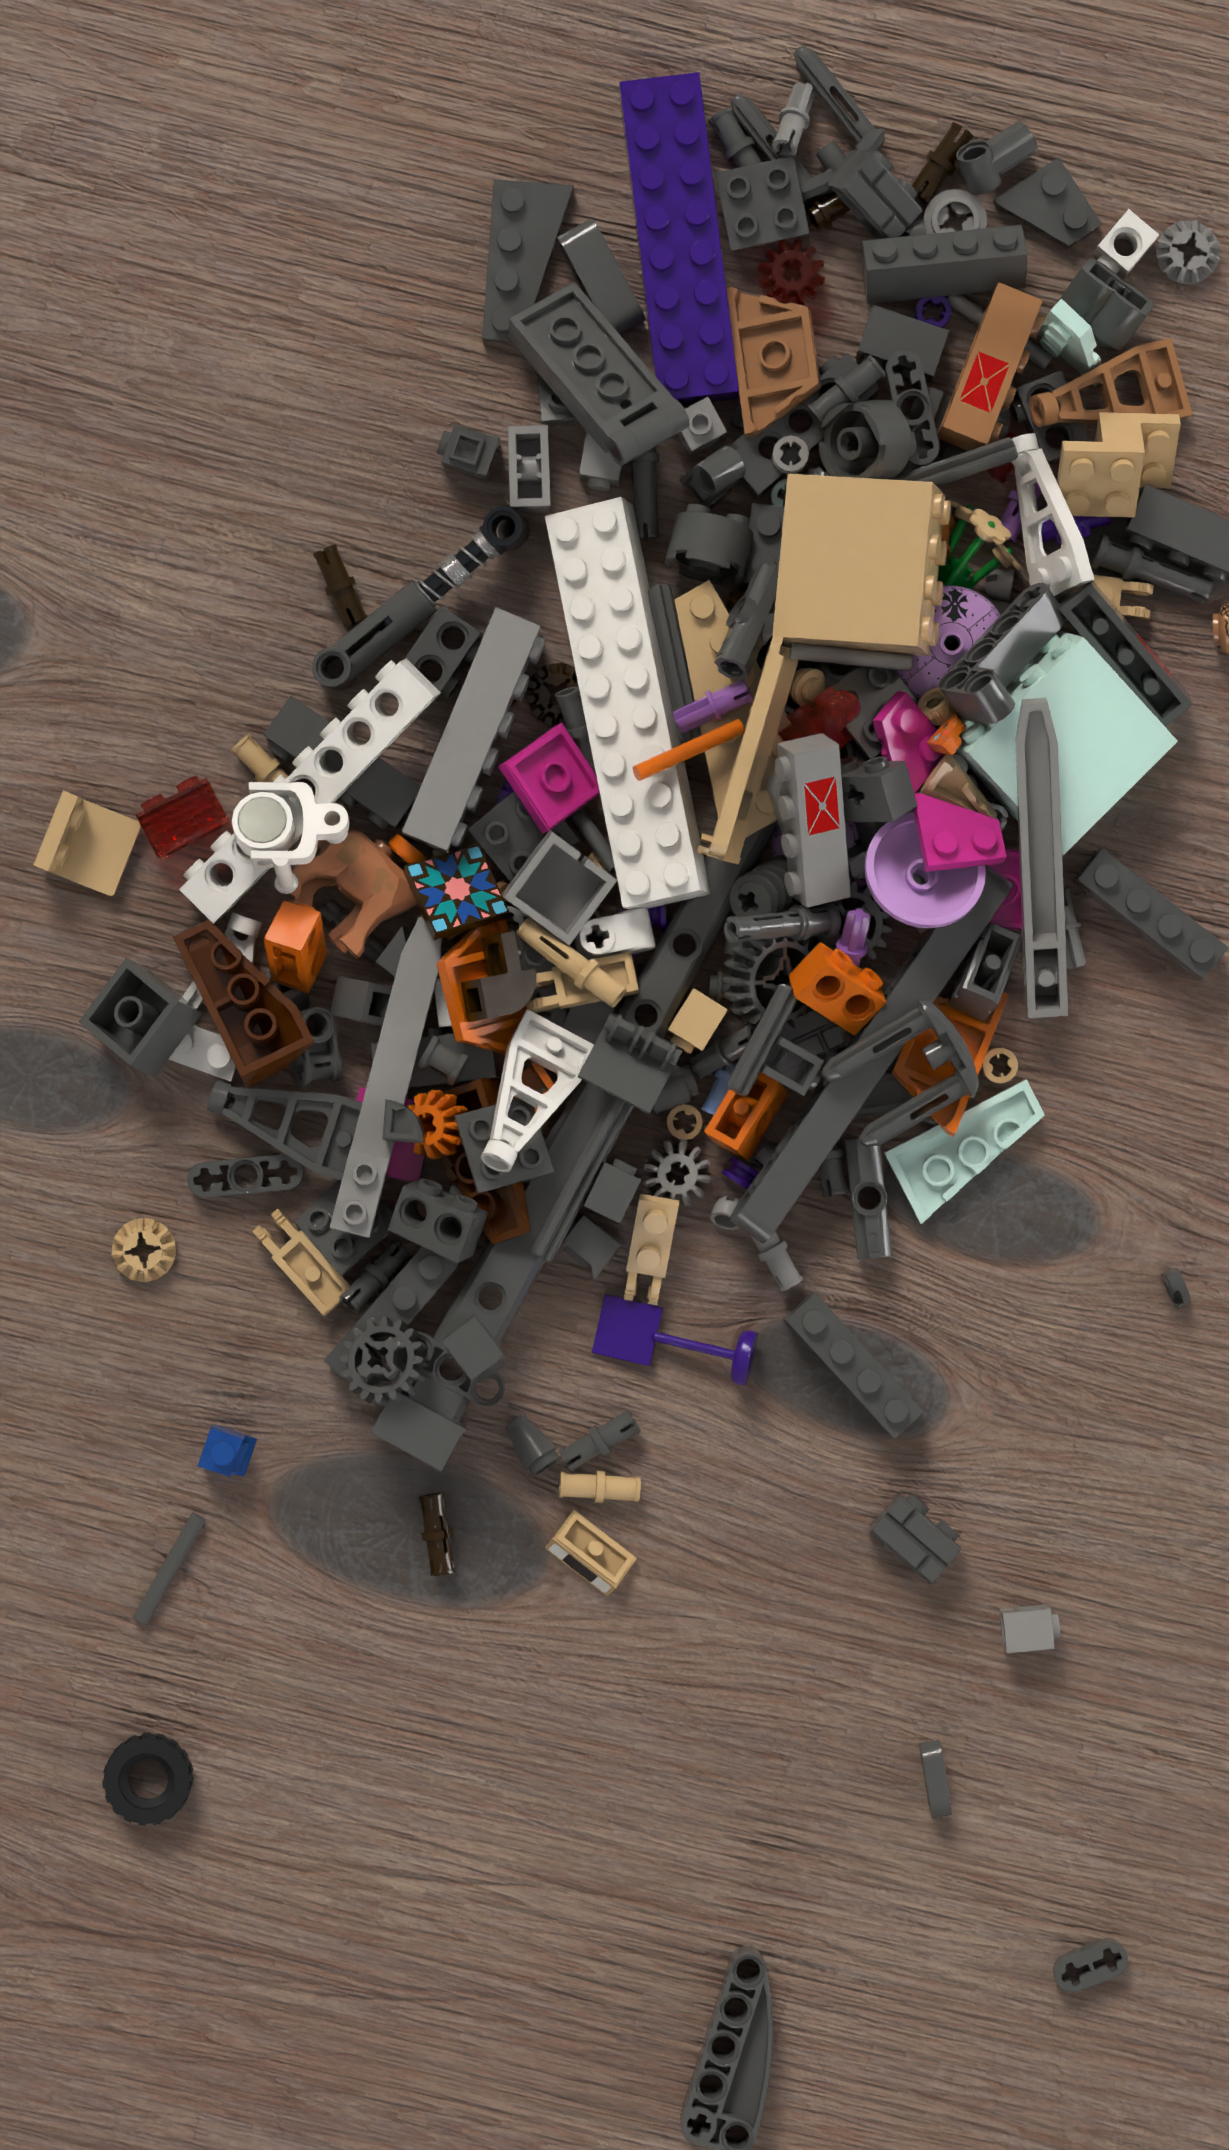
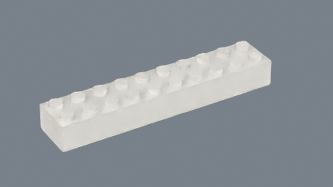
M618 497L547 515L545 520L622 906L628 910L637 908L648 909L709 895L711 891L703 854L700 856L697 853L701 842L685 762L676 764L641 781L636 779L632 769L633 766L681 745L673 718V709L649 600L648 590L650 588L633 505L624 498Z

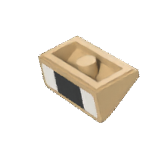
M575 1510L571 1512L545 1546L547 1551L606 1596L617 1588L637 1559Z

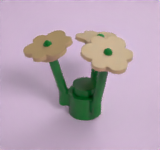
M949 500L950 504L956 507L953 515L960 519L948 542L951 547L950 558L946 560L944 566L939 565L937 581H942L943 586H959L972 590L979 581L1001 563L1006 569L1012 564L1019 571L1023 569L1013 557L1012 549L1004 546V541L1011 537V533L1006 527L1001 525L1002 523L997 517L990 516L981 509H975L974 511L972 505L963 506ZM967 523L974 524V530L978 536L961 559L953 557L950 561ZM984 541L995 542L997 546L992 552L996 557L970 577L973 570L967 564Z

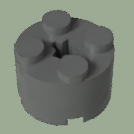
M892 400L843 403L831 409L822 422L821 429H825L824 442H819V453L824 467L831 476L891 479L902 472L909 458L916 451V441L911 435L909 424L904 414Z
M688 504L686 512L678 513L675 517L665 565L671 568L674 562L680 566L679 574L702 582L710 580L712 584H722L724 577H734L732 585L741 583L744 578L754 536L753 531L749 528L750 520L738 514H727L726 517L711 514V509L706 506Z

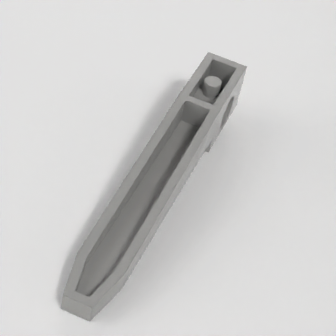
M1047 698L1022 699L1015 736L1024 1003L1028 1018L1068 1016L1058 741Z
M422 917L418 918L400 956L330 1224L331 1229L369 1239L371 1238L395 1141L382 1140L385 1099L405 1105L438 976L436 962L441 959L442 938L432 939Z

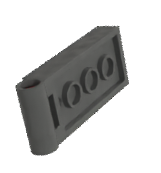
M575 282L509 318L508 338L605 453L609 452L612 459L618 465L622 466L689 427V418L681 403L672 397Z

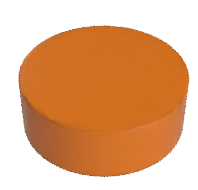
M398 833L388 842V847L408 864L427 859Z

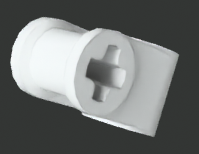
M631 909L587 921L575 938V946L578 953L590 960L624 952L637 954L656 948L648 909ZM592 930H594L596 936H603L604 938L598 948H596L594 942L587 943L586 938L592 933Z

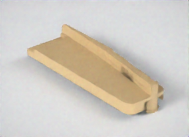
M774 634L771 639L754 695V701L749 710L745 733L741 739L713 836L704 833L701 835L700 841L710 843V847L699 845L697 853L700 856L703 854L739 865L756 798L772 753L799 661L797 659H790V648L781 645L784 638L782 636ZM747 793L751 794L752 798L746 819L743 821L737 819V814L743 794Z

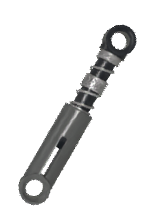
M506 506L492 509L485 516L483 525L479 527V532L472 536L473 541L464 548L459 547V552L456 555H448L444 561L439 563V569H431L432 574L423 582L421 580H418L417 583L413 580L410 581L334 645L319 651L312 663V673L315 679L322 685L334 690H345L351 687L358 675L437 611L435 606H437L436 601L438 599L445 600V594L452 588L458 589L467 579L473 577V571L480 565L486 566L488 558L493 560L499 554L503 555L506 551H514L520 548L528 536V525L525 519L514 509ZM504 519L513 520L515 523L514 533L506 539L498 538L496 533L498 524ZM340 658L344 663L343 673L336 679H330L327 675V666L332 660Z

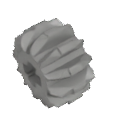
M680 1140L678 1153H673L672 1144L670 1141H665L663 1144L668 1156L663 1158L658 1151L653 1149L650 1155L660 1162L658 1167L651 1164L644 1165L643 1169L645 1171L657 1172V1177L647 1179L644 1182L645 1186L652 1187L660 1183L662 1187L653 1196L663 1197L665 1192L668 1191L670 1192L668 1199L676 1200V1194H681L684 1205L689 1206L691 1205V1199L687 1191L691 1189L696 1196L701 1198L704 1192L695 1185L696 1181L698 1180L703 1183H710L711 1181L710 1176L700 1175L697 1171L710 1166L709 1160H702L696 1164L693 1160L701 1152L698 1146L693 1148L688 1156L684 1155L687 1147L686 1140ZM673 1162H680V1167H683L685 1164L688 1168L689 1173L683 1176L684 1183L680 1185H674V1179L668 1182L666 1178V1173L671 1171L670 1164Z

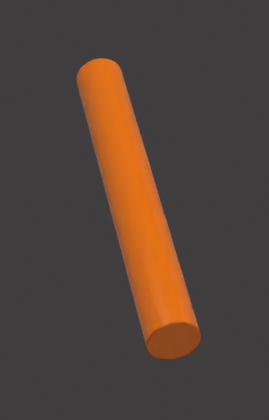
M736 719L633 766L634 776L638 781H641L745 733L744 725L739 719Z

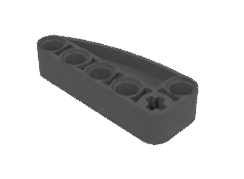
M752 1946L739 1947L732 1953L680 2113L681 2129L686 2139L714 2150L752 2149L763 2115L769 2085L773 2039L771 1994L763 1955ZM752 1959L759 1965L757 1972L751 1976L739 1974L737 1966L741 1961ZM736 1997L746 2002L744 2011L739 2014L727 2012L724 2006L729 1999ZM720 2036H728L734 2041L733 2047L724 2053L716 2051L712 2047V2043ZM709 2074H714L722 2080L720 2086L712 2091L706 2090L700 2085L701 2079ZM698 2114H704L705 2122H701L698 2128L693 2127L692 2119H696ZM734 2125H741L747 2130L746 2136L738 2141L729 2139L725 2134Z

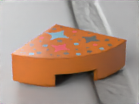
M952 713L927 741L928 745L935 752L954 755L962 744L959 734L966 731V724L955 713Z

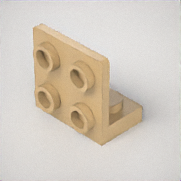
M63 790L33 866L108 896H114L141 831L142 824L139 821Z

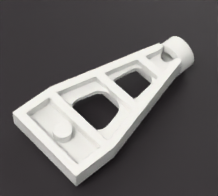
M1024 434L1012 438L1016 445L1018 458L1011 462L1015 469L1030 586L1037 583L1047 584L1055 598L1058 599L1093 581L1094 576L1084 540L1042 448L1039 449L1036 434ZM1036 482H1038L1048 504L1046 508L1037 511L1034 487ZM1051 519L1061 537L1062 544L1060 549L1047 555L1043 549L1041 528L1044 522Z
M232 912L224 935L254 964L256 938L262 923ZM235 931L248 935V938L244 941L238 940L234 933ZM193 980L183 998L197 1009L203 998ZM195 1024L169 1057V1060L230 1082L233 1081L237 1070L221 1035L200 1028Z
M528 1009L524 1012L506 1049L491 1135L481 1155V1160L484 1164L499 1172H509L518 1152L582 1081L577 1076L594 1044ZM527 1059L557 1074L556 1083L546 1093L541 1094L522 1083L523 1066ZM514 1096L537 1108L536 1113L526 1126L508 1118V1111Z

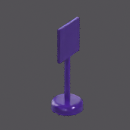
M605 1294L592 1353L650 1366L655 1342L733 1360L731 1367L732 1382L736 1385L746 1386L754 1361L758 1332L751 1330L743 1331L738 1339L735 1350L658 1332L663 1307L624 1300V1298Z

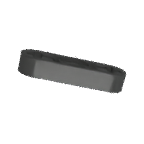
M902 349L894 352L889 357L885 366V374L890 398L899 409L902 401L908 397L918 398L924 406V412L920 418L915 420L906 418L910 428L918 427L925 422L928 423L929 430L921 429L920 433L923 443H930L932 449L926 452V458L920 459L918 453H915L908 460V463L912 466L924 467L931 464L937 457L939 441L921 359L915 352ZM905 358L907 364H914L915 370L909 373L910 386L919 383L920 390L909 389L899 395L896 393L895 387H904L902 375L899 373L894 374L892 368L897 367L898 359ZM912 431L911 435L915 439L914 431Z
M286 1154L200 1162L191 1168L187 1182L190 1190L202 1198L282 1191L297 1187L304 1178L305 1170L302 1164ZM283 1160H288L290 1167H296L297 1175L290 1177V1183H284L282 1177H269L271 1186H263L265 1172L261 1165L262 1161H269L268 1170L281 1168ZM242 1164L252 1165L258 1174L256 1183L248 1188L240 1186L235 1180V1171ZM229 1165L227 1179L231 1190H223L225 1182L211 1184L210 1191H204L203 1185L196 1184L195 1179L202 1175L203 1168H208L211 1175L224 1174L221 1166Z

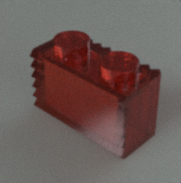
M198 776L191 777L176 786L178 793L164 799L162 794H159L141 804L143 811L136 814V818L157 858L163 859L232 823L209 779L205 778L200 781Z

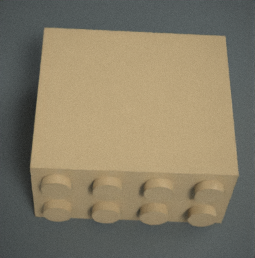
M788 474L772 637L774 634L784 637L782 643L787 647H790L791 643L930 656L931 646H937L939 639V623L934 622L935 606H941L943 598V583L937 580L939 565H945L947 556L946 541H941L942 527L949 524L951 504L949 500H945L946 495L933 482Z

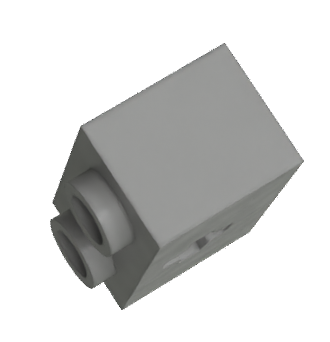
M548 425L508 426L510 508L514 509L518 514L550 513Z

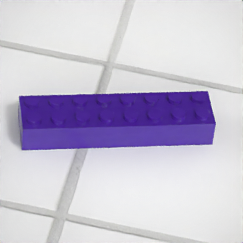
M695 72L619 82V97L654 375L682 406L693 405L706 397H709L711 402L735 400L738 397L739 389L700 74Z

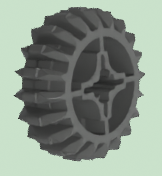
M785 936L762 940H747L742 942L743 947L735 946L731 948L735 958L733 961L724 962L726 967L730 969V974L721 978V980L725 984L730 985V988L723 996L732 1001L729 1009L739 1015L738 1020L746 1025L751 1023L758 1026L780 984L791 986L788 976L793 971L790 959L794 969L816 947L815 944L809 943V939L797 941ZM755 987L758 990V998L756 996ZM798 1000L787 1020L788 1024L795 1029L796 1017L799 1015L807 1017L806 1009H810V1007Z

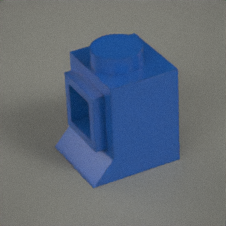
M215 1424L210 1428L198 1466L231 1477L232 1474L245 1476L257 1438Z

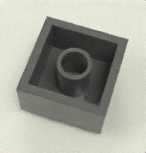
M126 957L82 1016L79 1023L128 1065L155 1078L202 1013L151 970Z

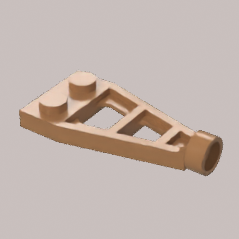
M1171 338L1137 345L1052 392L1033 395L1029 402L1031 418L1038 427L1055 423L1097 424L1099 412L1179 414L1180 420L1193 415ZM1127 371H1135L1144 404L1141 406H1131L1119 403L1114 386L1116 377ZM1093 384H1099L1105 409L1085 410L1079 390Z

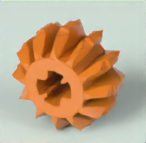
M431 1090L428 1092V1095L426 1093H419L414 1096L415 1104L407 1105V1107L419 1118L424 1129L425 1143H414L413 1153L418 1155L427 1154V1157L430 1159H440L443 1154L451 1156L457 1153L456 1145H462V1141L454 1116L465 1113L468 1108L456 1106L457 1096L453 1094L444 1095L441 1090Z

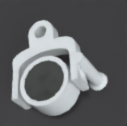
M249 782L250 795L242 799L233 811L232 825L237 844L245 854L251 857L254 870L274 867L277 876L274 884L278 892L282 894L292 893L297 889L299 882L296 875L292 873L290 865L310 863L315 857L318 840H326L331 844L343 842L348 836L347 831L350 825L348 813L339 804H316L311 787L304 782ZM285 797L297 798L303 810V834L298 848L293 851H288V849L294 842L296 829L291 809L283 799Z

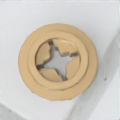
M139 1218L124 1224L113 1238L111 1255L118 1271L130 1280L150 1282L162 1277L171 1268L175 1260L176 1244L172 1233L165 1225L154 1219ZM141 1232L147 1245L160 1246L161 1250H155L154 1253L148 1255L147 1268H145L144 1262H142L139 1255L127 1254L128 1250H132V1248L139 1245Z

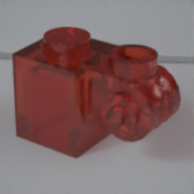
M831 685L812 699L816 705L810 708L805 702L786 716L790 723L778 733L784 742L823 733L838 743L840 750L852 739L845 727L860 714V702L854 694L845 690L836 691L833 685Z

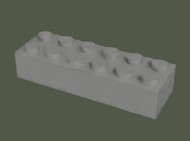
M495 607L402 830L405 837L446 853H450L453 847L460 850L468 832L467 825L463 823L468 810L476 812L484 793L483 788L479 786L483 774L491 776L498 760L499 750L494 749L499 737L506 739L515 718L514 713L510 712L513 700L522 702L530 683V676L526 675L525 672L530 663L538 664L546 643H544L545 638L541 637L540 625Z

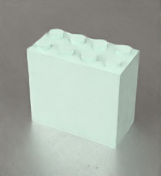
M1059 630L1006 687L1015 701L1012 712L1001 721L993 724L962 720L966 724V731L959 734L962 744L955 754L962 755L967 760L970 771L1018 821L1015 736L1021 700L1047 698L1058 741L1062 855H1064L1178 740L1084 637Z

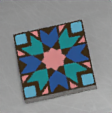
M479 844L405 865L403 873L433 940L508 918L509 909Z

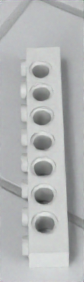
M407 658L400 661L397 665L391 660L375 676L379 683L370 693L365 689L360 691L347 705L351 712L341 722L337 717L333 719L319 734L324 740L314 750L309 746L305 748L292 762L296 769L287 778L281 774L273 782L295 783L299 782L301 778L308 779L315 786L314 797L316 804L334 803L441 692ZM386 692L393 694L398 700L399 707L395 714L385 712L381 706V697ZM356 721L364 722L369 726L371 737L368 742H361L355 738L353 726ZM328 750H335L342 756L343 766L340 771L332 770L328 767L325 760ZM285 797L283 799L291 809L296 829L291 848L303 834V810L297 798ZM228 831L224 832L211 845L210 848L215 853L205 863L198 859L184 873L183 876L188 881L179 889L213 924L223 918L270 869L254 870L251 857L245 854L238 846L235 833L231 835ZM219 863H224L232 869L233 880L231 883L223 882L218 877L217 866Z

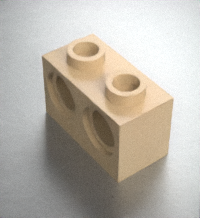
M693 988L667 1032L673 1035L669 1042L672 1044L673 1042L676 1043L677 1047L683 1049L688 1054H691L694 1048L699 1052L703 1051L728 1009Z

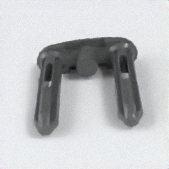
M801 46L794 53L797 68L857 143L855 149L847 155L844 154L835 141L825 145L816 154V157L825 167L826 171L822 174L819 173L815 177L808 173L794 155L803 204H810L813 200L818 201L834 193L828 186V181L840 168L844 167V163L856 150L861 149L871 153L880 151L885 142V131L883 128H874L857 106L854 99L850 97L818 54L805 46ZM831 93L837 95L857 122H853ZM742 94L735 95L731 100L735 118L749 136L752 137L769 161L780 159L767 143V141L773 142L777 131L752 99ZM781 143V146H780V149H779L780 152H781V150H782V147H783V144H784V143Z
M918 999L917 1008L830 1058L822 1069V1075L827 1081L843 1080L927 1029H933L938 1038L921 1049L931 1068L934 1070L944 1063L951 1061L954 1073L866 1125L859 1137L860 1143L865 1147L880 1146L965 1095L973 1098L976 1094L979 1081L968 1047L955 1026L929 1000Z

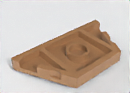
M728 287L726 292L744 433L749 439L757 436L821 389L812 317L808 307L791 302L784 304L778 302L775 298L764 295L757 297L741 293L737 288Z

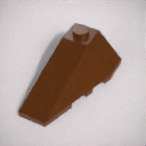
M210 920L204 921L173 937L246 1087L252 1086L284 1070L315 1044L297 1006L262 971H259Z
M480 1078L443 1093L444 1095L453 1094L457 1096L456 1106H464L468 1108L466 1112H470L497 1103L501 1078ZM463 1144L456 1145L457 1153L451 1156L443 1154L440 1161L446 1168L445 1174L451 1183H456L464 1196L475 1200L478 1203V1208L489 1212L483 1231L493 1245L531 1232L524 1183L518 1182L478 1194Z

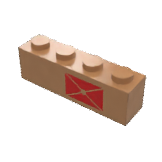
M998 282L990 295L939 427L938 439L967 451L997 441L1003 426L1002 423L997 422L1001 408L1009 409L1017 389L1011 386V382L1015 372L1022 374L1030 356V351L1024 348L1029 336L1036 338L1044 319L1043 315L1038 314L1043 300Z

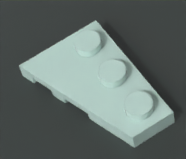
M1060 299L1050 310L1040 327L1038 335L1042 339L1039 342L1049 354L1054 357L1060 354L1074 369L1083 375L1098 367L1101 363L1100 356L1093 351L1097 346L1091 326L1065 301Z

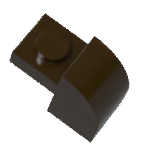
M514 931L481 938L488 977L461 982L468 1022L513 1014L521 1010L531 999L536 986V968L522 971L520 964L521 949L516 941Z

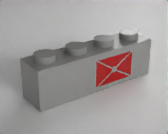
M823 733L777 743L778 758L775 759V771L781 782L782 796L778 798V809L784 820L785 834L781 837V846L784 855L787 857L788 872L784 875L786 890L790 896L806 908L849 898L851 894L839 744Z

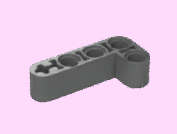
M1037 583L1025 589L941 679L939 689L961 719L993 724L1007 717L1014 709L1015 701L1006 687L1061 629L1067 620L1059 610L1060 604L1047 584Z

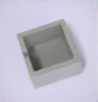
M550 830L537 845L502 895L510 903L570 945L617 882V879L587 856H584L581 862L577 859L581 853Z

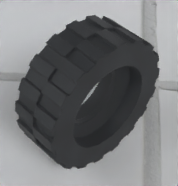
M151 1732L143 1733L141 1736L136 1737L134 1735L128 1738L127 1741L121 1743L115 1749L103 1771L105 1774L102 1786L106 1791L105 1798L107 1803L110 1802L113 1807L112 1810L117 1815L123 1816L124 1820L130 1823L133 1821L138 1823V1825L146 1826V1824L153 1823V1825L160 1824L165 1819L169 1820L181 1810L191 1793L190 1790L194 1777H192L193 1767L192 1763H189L187 1752L185 1749L182 1750L174 1739L170 1740L165 1735L159 1733L151 1735ZM145 1759L159 1762L165 1768L168 1775V1783L164 1792L151 1799L136 1795L130 1788L128 1781L129 1772L133 1765Z

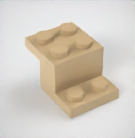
M1099 412L1095 442L1062 441L1057 483L1072 516L1135 517L1139 488L1149 485L1153 488L1170 489L1181 426L1179 414Z

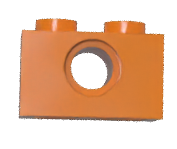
M760 1072L747 1096H741L730 1089L728 1090L704 1133L715 1144L748 1161L787 1097L788 1092L778 1081Z

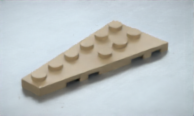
M708 580L674 600L694 701L705 697V692L708 690L713 693L739 681L737 678H728L718 672V666L714 663L729 630V627L726 626L729 613L712 583ZM756 661L749 676L745 678L747 688L750 689L753 699L762 672ZM752 702L721 715L722 720L720 721L715 718L700 725L701 735L736 719H739L745 728ZM785 710L756 798L746 838L777 821L767 790L768 779L775 771V759L778 758L777 743L800 738ZM743 734L704 752L718 817ZM743 794L737 819L745 821L752 798L751 794Z

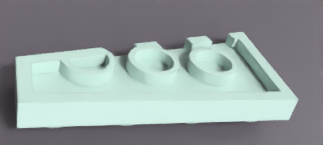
M1025 1079L965 1110L954 1137L948 1135L939 1125H936L884 1152L919 1223L922 1224L933 1212L952 1198L966 1183L985 1169L991 1161L1010 1147L1045 1114L1028 1081Z

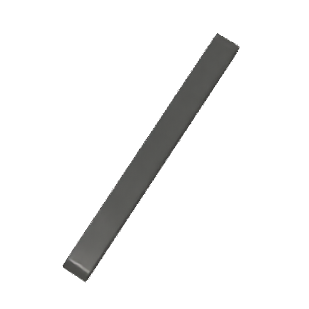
M985 865V884L975 906L963 918L950 925L928 928L884 991L887 1003L852 1037L844 1050L917 1008L918 999L929 1000L932 1003L935 1001L1008 895L1012 887L1010 881ZM904 1044L843 1080L827 1081L825 1078L823 1079L734 1208L730 1216L732 1223L761 1243H765L773 1235Z

